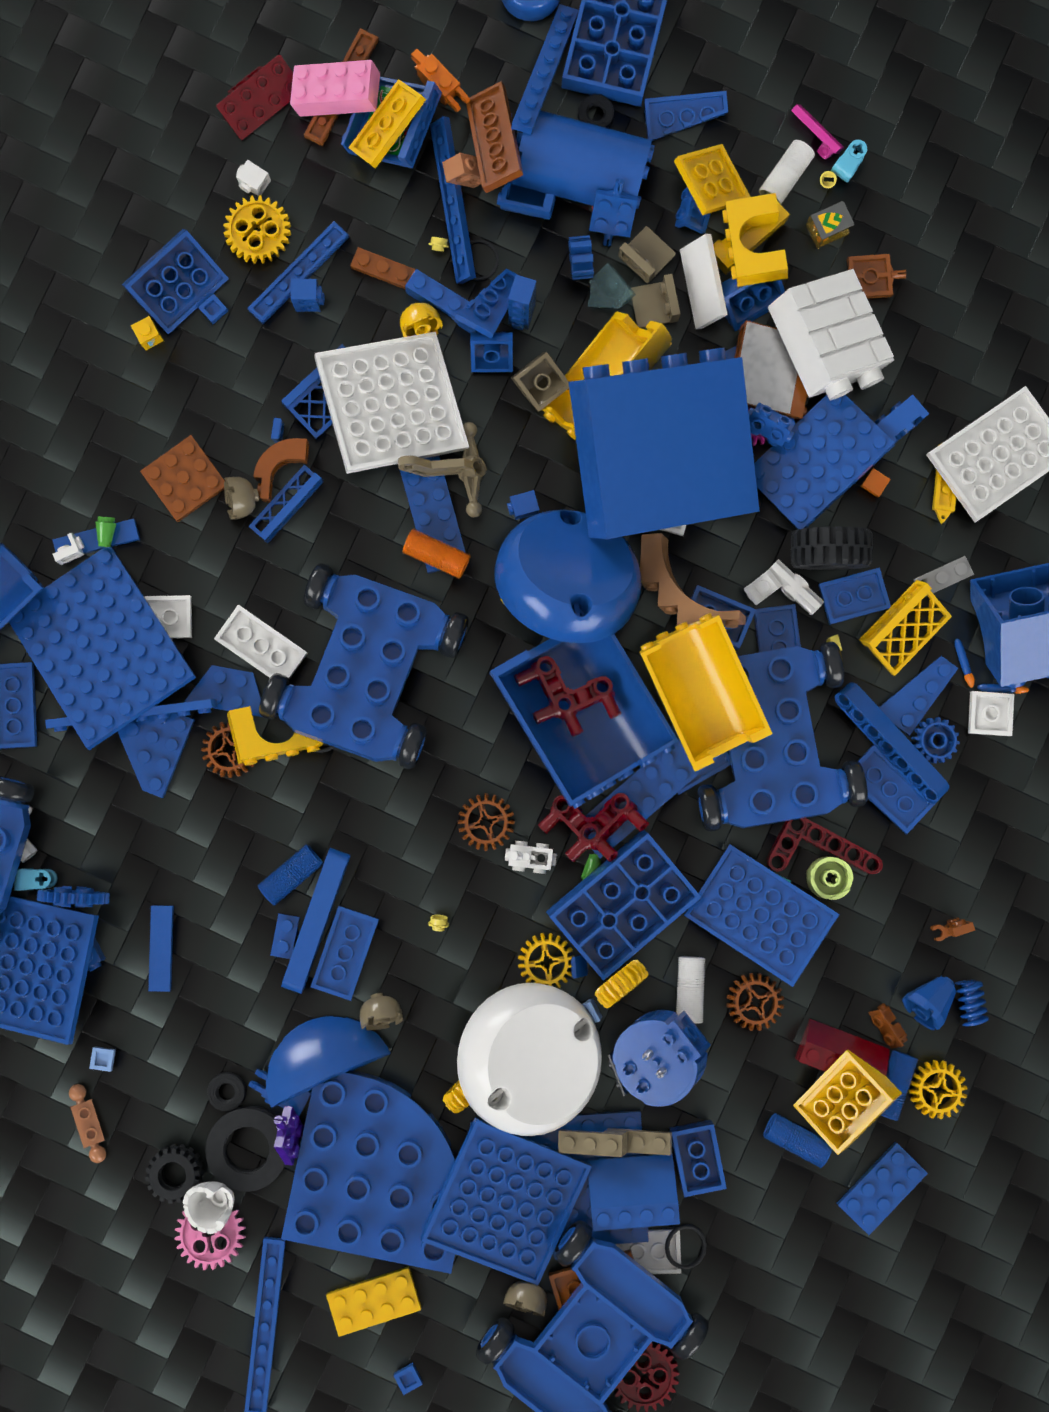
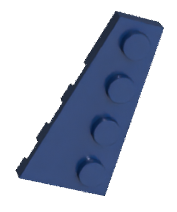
M719 91L644 99L647 139L654 141L727 114V92Z
M938 657L884 704L879 706V708L900 731L910 736L955 674L958 667L944 657Z

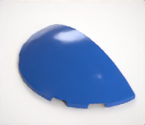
M334 1016L309 1020L290 1031L283 1038L277 1049H275L270 1059L266 1080V1090L271 1108L311 1091V1088L350 1070L352 1072L391 1053L381 1037L375 1031L366 1030V1026L364 1029H361L359 1021L347 1017Z

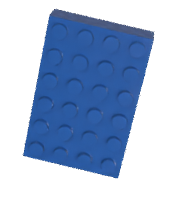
M581 0L562 76V88L589 95H602L609 100L641 107L667 0Z
M645 830L639 832L621 847L613 861L609 862L606 860L546 911L551 920L603 981L701 898Z

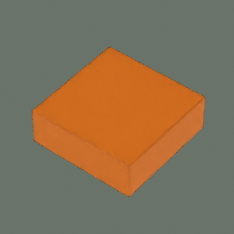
M873 468L861 487L878 498L891 479Z

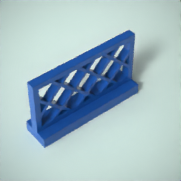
M341 344L337 349L346 347L343 344ZM317 368L281 400V403L315 439L333 424L331 416H325V404H327L324 391L323 401L311 400V392L314 389H323L322 386H318L321 380ZM309 394V399L303 400ZM299 403H308V415H299L294 410V407ZM311 403L323 404V416L310 415ZM310 418L323 419V427L317 433L310 427Z

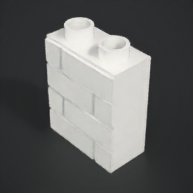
M854 269L789 288L768 306V310L809 398L826 392L830 401L851 392L853 390L851 383L858 382L861 390L869 388L884 379L881 369L894 361V355L886 338L883 337L882 329L875 314H872L873 310L864 291L862 292L861 290L862 286Z

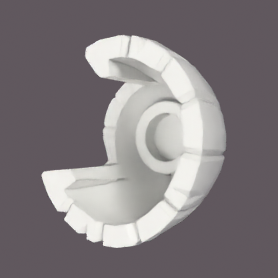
M211 1181L197 1184L184 1195L183 1208H185V1216L188 1217L189 1223L194 1228L197 1227V1230L200 1232H207L208 1234L217 1233L225 1226L232 1213L235 1200L234 1193L224 1183Z

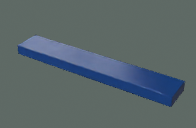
M333 221L247 308L248 311L264 324L291 297V278L309 279L349 238V234Z

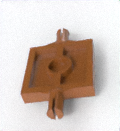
M890 254L850 256L847 258L848 270L854 269L862 286L861 290L862 292L864 291L867 298L892 297L893 280L906 279V270L893 271L890 263Z

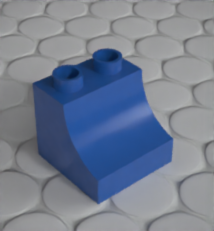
M1049 563L971 579V603L975 609L982 632L986 665L1000 687L1017 688L1023 686L1027 681L1045 677L1049 678Z

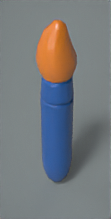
M956 638L955 649L964 673V679L969 687L973 688L975 679L971 673L964 646Z
M980 684L977 686L979 690L984 692L1021 694L1029 691V688L1026 686L1017 688L1000 687L999 684Z

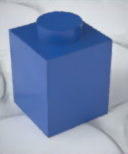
M534 490L510 496V503H507L510 516L514 515L515 520L539 514V506Z

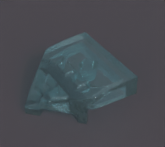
M607 263L593 277V280H590L591 290L588 307L620 309L636 294L613 266Z

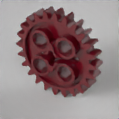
M651 1342L642 1355L648 1356V1360L645 1363L636 1361L635 1365L637 1368L632 1366L628 1371L634 1373L633 1378L629 1380L623 1378L616 1386L617 1389L614 1391L615 1397L621 1395V1404L628 1401L629 1409L634 1404L636 1405L637 1412L641 1406H644L645 1412H648L649 1406H652L654 1410L657 1408V1403L664 1406V1398L671 1400L669 1392L676 1393L673 1385L679 1384L678 1379L675 1378V1376L679 1375V1371L674 1369L678 1365L676 1361H671L674 1356L672 1353L667 1354V1346L660 1349V1343L656 1342L655 1345H652ZM639 1370H640L643 1374L648 1373V1378H647L646 1376H644V1375H643L642 1377H640V1372H639ZM657 1370H663L665 1372L664 1375L659 1378L655 1377L654 1373ZM650 1380H651L652 1382H654L655 1384L659 1385V1387H658V1388L654 1387V1386L652 1385V1383L650 1382ZM642 1387L650 1388L647 1394L639 1392Z

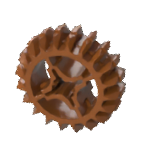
M229 721L227 728L224 722H220V730L213 726L214 735L207 732L206 735L210 737V740H203L204 744H208V748H201V751L208 752V755L202 757L203 760H211L206 766L210 768L215 765L212 772L217 773L220 770L221 777H224L227 772L228 778H233L234 771L236 776L240 777V769L248 773L249 770L244 763L238 764L236 751H233L232 755L231 753L224 752L229 744L234 746V742L228 733L231 732ZM223 736L222 747L214 751L217 740ZM227 756L233 767L223 766L219 763L217 757Z
M488 794L484 795L485 800H481L480 795H476L478 802L474 803L473 799L470 798L469 802L472 806L469 808L464 804L463 808L467 812H459L460 816L465 817L464 820H458V824H464V828H460L459 832L466 830L467 834L462 837L463 840L470 837L471 840L468 845L471 846L474 841L477 842V850H479L481 844H484V851H488V844H491L492 849L495 850V842L498 841L499 845L503 846L504 843L501 838L510 839L505 833L506 831L511 833L514 831L512 828H508V824H515L513 820L508 821V817L513 816L514 813L510 812L507 814L505 810L509 809L510 805H506L503 808L501 805L504 799H500L499 803H496V795H493L492 801L488 800ZM484 804L497 807L502 814L497 816L488 815ZM478 807L480 819L469 824L471 812ZM483 811L488 819L497 818V820L492 821V824H490V833L485 825L475 826L484 817ZM504 820L502 832L494 838L493 825ZM477 828L484 829L488 840L477 838L471 830Z
M749 973V980L742 975L743 983L740 984L739 981L735 980L734 983L738 987L736 989L729 987V990L734 995L726 996L727 999L733 1000V1002L726 1004L728 1008H734L729 1012V1015L734 1016L737 1014L734 1022L738 1023L742 1020L740 1025L742 1028H745L749 1023L748 1028L750 1031H753L755 1024L758 1031L762 1030L761 1024H764L767 1029L770 1028L768 1021L771 1020L775 1024L777 1021L773 1016L776 1014L781 1017L782 1015L777 1011V1008H784L783 1004L778 1003V1001L784 1000V996H777L782 989L780 987L773 989L777 982L773 980L769 983L770 977L767 975L763 980L761 973H757L756 979H754L753 973ZM751 985H763L769 991L756 994ZM746 989L747 999L739 1006L740 994ZM752 995L760 999L758 1008L750 1004L753 998ZM769 998H772L771 1007L765 1014L764 1004L769 1001ZM755 1010L759 1018L751 1019L745 1017L741 1012Z

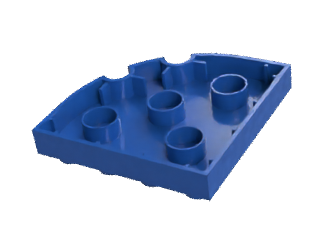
M350 1070L313 1087L281 1239L451 1274L455 1254L422 1242L420 1239L455 1162L450 1148L451 1142L432 1113L428 1115L420 1105L411 1099V1094L403 1088L378 1076L354 1070L351 1072Z

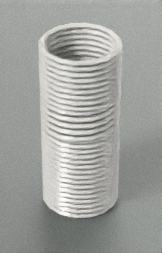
M794 140L759 189L760 195L776 193L777 201L782 204L814 158L815 153L813 149L801 140Z
M678 957L679 968L677 978L679 979H677L676 1014L679 1015L685 1011L694 1024L702 1023L705 958Z

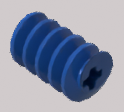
M976 980L955 982L957 985H962V988L956 990V993L963 994L958 1001L965 1003V1005L959 1007V1010L966 1011L960 1017L968 1021L962 1024V1026H975L988 1021L989 1017L982 1015L987 1012V1008L981 1006L986 1003V1000L979 998L985 994L983 990L978 989L983 986V982Z

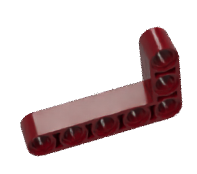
M807 818L798 819L801 822V827L797 831L791 827L793 820L785 821L766 857V866L770 870L776 872L783 871L802 839L865 873L877 874L883 867L881 858ZM814 828L820 834L819 838L815 841L810 837V832ZM785 837L791 840V846L788 849H784L781 845ZM833 838L838 842L836 850H831L829 847V841ZM852 848L857 852V857L854 860L848 858V851ZM775 856L781 858L782 863L778 868L773 867L771 862ZM871 858L876 863L873 870L867 868V861Z

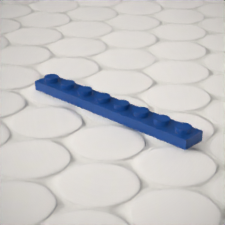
M559 4L512 121L511 129L532 134L577 20L579 10Z
M443 116L431 123L430 129L455 279L457 284H464L476 278L461 185L447 183L442 162L455 156L450 119Z
M217 699L154 706L136 718V722L147 721L149 716L157 715V719L170 718V713H177L178 716L191 715L190 711L198 710V714L211 713V708H218ZM67 717L45 720L46 728H54V732L67 731V726H72Z
M264 1237L244 1412H267L286 1244V1240L281 1238Z

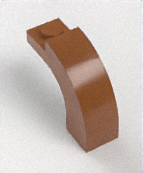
M291 438L279 441L270 446L261 455L256 464L253 477L256 481H261V483H258L257 490L263 502L270 503L272 501L273 479L276 472L282 466L290 463L308 464L309 442L307 439Z

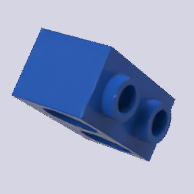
M291 278V301L295 311L321 312V305L325 303V296L322 293V286H319L317 279Z

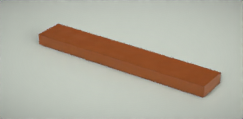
M360 28L342 62L369 60L379 41V37ZM340 114L313 116L304 133V137L323 147Z

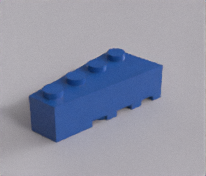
M911 395L903 403L899 401L890 409L892 412L889 415L885 416L883 414L874 423L896 443L916 427L929 413L916 397Z

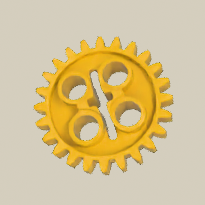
M252 195L250 202H247L245 198H243V205L236 202L237 209H229L232 216H225L229 223L223 224L224 228L228 230L223 233L228 238L226 240L227 245H232L230 247L232 253L237 251L236 255L238 258L244 255L245 262L252 258L254 264H256L257 259H260L262 264H264L266 257L272 261L273 254L279 257L278 250L285 251L283 243L289 244V239L286 236H291V231L288 230L291 224L287 221L289 217L287 214H284V208H278L277 201L271 204L269 197L264 202L261 195H259L258 201H255ZM257 213H264L261 218H254ZM240 226H248L245 231H238ZM271 228L277 229L274 234L267 233ZM254 241L261 242L257 247L251 246Z

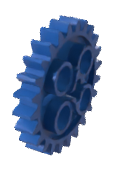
M72 886L54 887V890H38L37 901L53 903L54 906L69 908L71 904H75V908L93 907V904H109L110 893L94 891L93 888L79 886L76 887V890H72Z

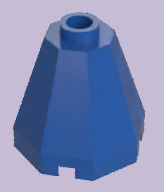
M937 977L907 993L902 999L904 1007L909 1014L912 1011L916 1014L914 1019L930 1030H939L945 1023L955 997V984L948 977Z

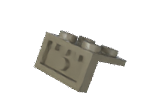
M646 226L629 244L625 242L619 248L618 257L648 284L672 260L676 253Z
M672 274L664 275L662 282L630 288L636 324L639 328H646L650 321L667 324L679 320L680 309Z

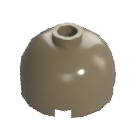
M225 478L224 494L226 504L231 507V510H227L230 519L247 517L254 510L255 502L259 501L258 490L253 489L252 484L245 478Z
M383 993L371 995V999L364 1002L361 1006V1029H364L366 1026V1030H381L389 1028V1023L395 1021L397 1025L403 1021L399 1003L390 996H383Z
M517 1281L508 1288L503 1304L525 1313H532L533 1311V1315L544 1317L548 1300L546 1292L540 1286L527 1281Z

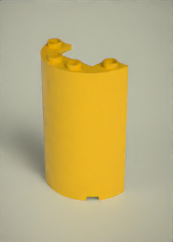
M616 311L566 373L565 377L569 382L584 380L583 367L609 364L610 376L623 374L622 362L648 358L649 370H651L672 344L670 342L672 340L671 335L662 323L650 321L646 326L647 330L639 328L628 314ZM568 388L542 410L545 412L544 417L548 421L558 423L567 430V434L571 438L576 440L570 390Z
M711 613L700 617L699 621L689 625L687 622L675 626L676 630L671 633L665 631L658 634L656 641L642 645V650L640 651V655L695 772L714 763L713 758L747 741L755 743L773 734L720 616H712Z

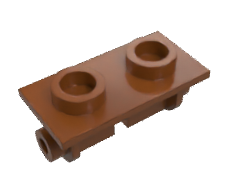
M883 1003L877 1007L878 1010L869 1011L872 1022L880 1030L885 1043L891 1049L903 1047V1043L908 1040L906 1038L907 1034L899 1022L894 1025L891 1024L896 1017L890 1007Z

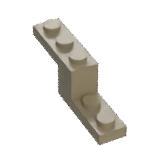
M608 1128L604 1132L560 1129L558 1133V1152L623 1157L626 1153L671 1155L672 1132Z

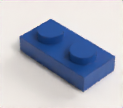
M278 913L270 956L291 958L295 947L300 917Z

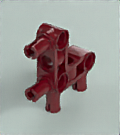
M549 656L541 657L538 661L532 663L530 668L514 675L518 686L535 679L538 680L549 702V706L532 713L537 725L553 717L560 718L562 721H565L572 737L583 732L576 714L585 708L600 702L603 703L610 719L621 715V711L614 699L615 692L612 688V681L605 676L591 679L585 685L575 690L566 688L560 676L561 671L553 658ZM548 664L551 670L544 672L540 669V665ZM597 684H604L607 687V691L600 692L597 689ZM560 701L567 702L569 709L562 710L558 703Z
M618 793L604 804L605 807L595 817L591 818L586 817L580 807L574 809L573 806L569 807L568 805L566 810L561 811L562 806L567 804L563 795H560L554 799L553 806L550 809L551 812L538 824L546 834L559 821H564L578 836V841L565 852L573 862L587 849L598 850L611 862L617 857L618 852L607 842V839L626 820H629L640 832L646 829L649 822L637 811V805L627 795ZM622 802H627L623 809H619V805ZM595 831V837L588 839L590 833Z

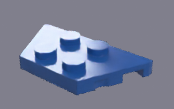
M212 665L185 700V702L217 699L218 708L213 709L224 711L250 706L252 716L262 717L259 714L261 695L257 687L255 674L252 672Z

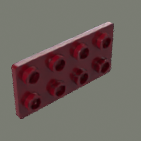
M277 55L263 67L258 66L227 91L229 95L216 104L217 109L239 139L243 140L290 102L293 72L283 57Z

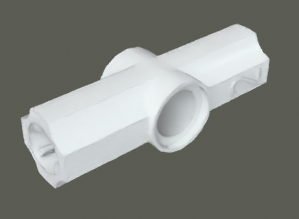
M779 559L769 568L782 585L781 591L790 600L796 601L810 615H813L824 603L809 588L808 583L800 575L794 574Z

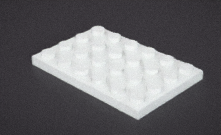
M1025 386L934 448L926 456L972 520L977 522L1049 472V417Z

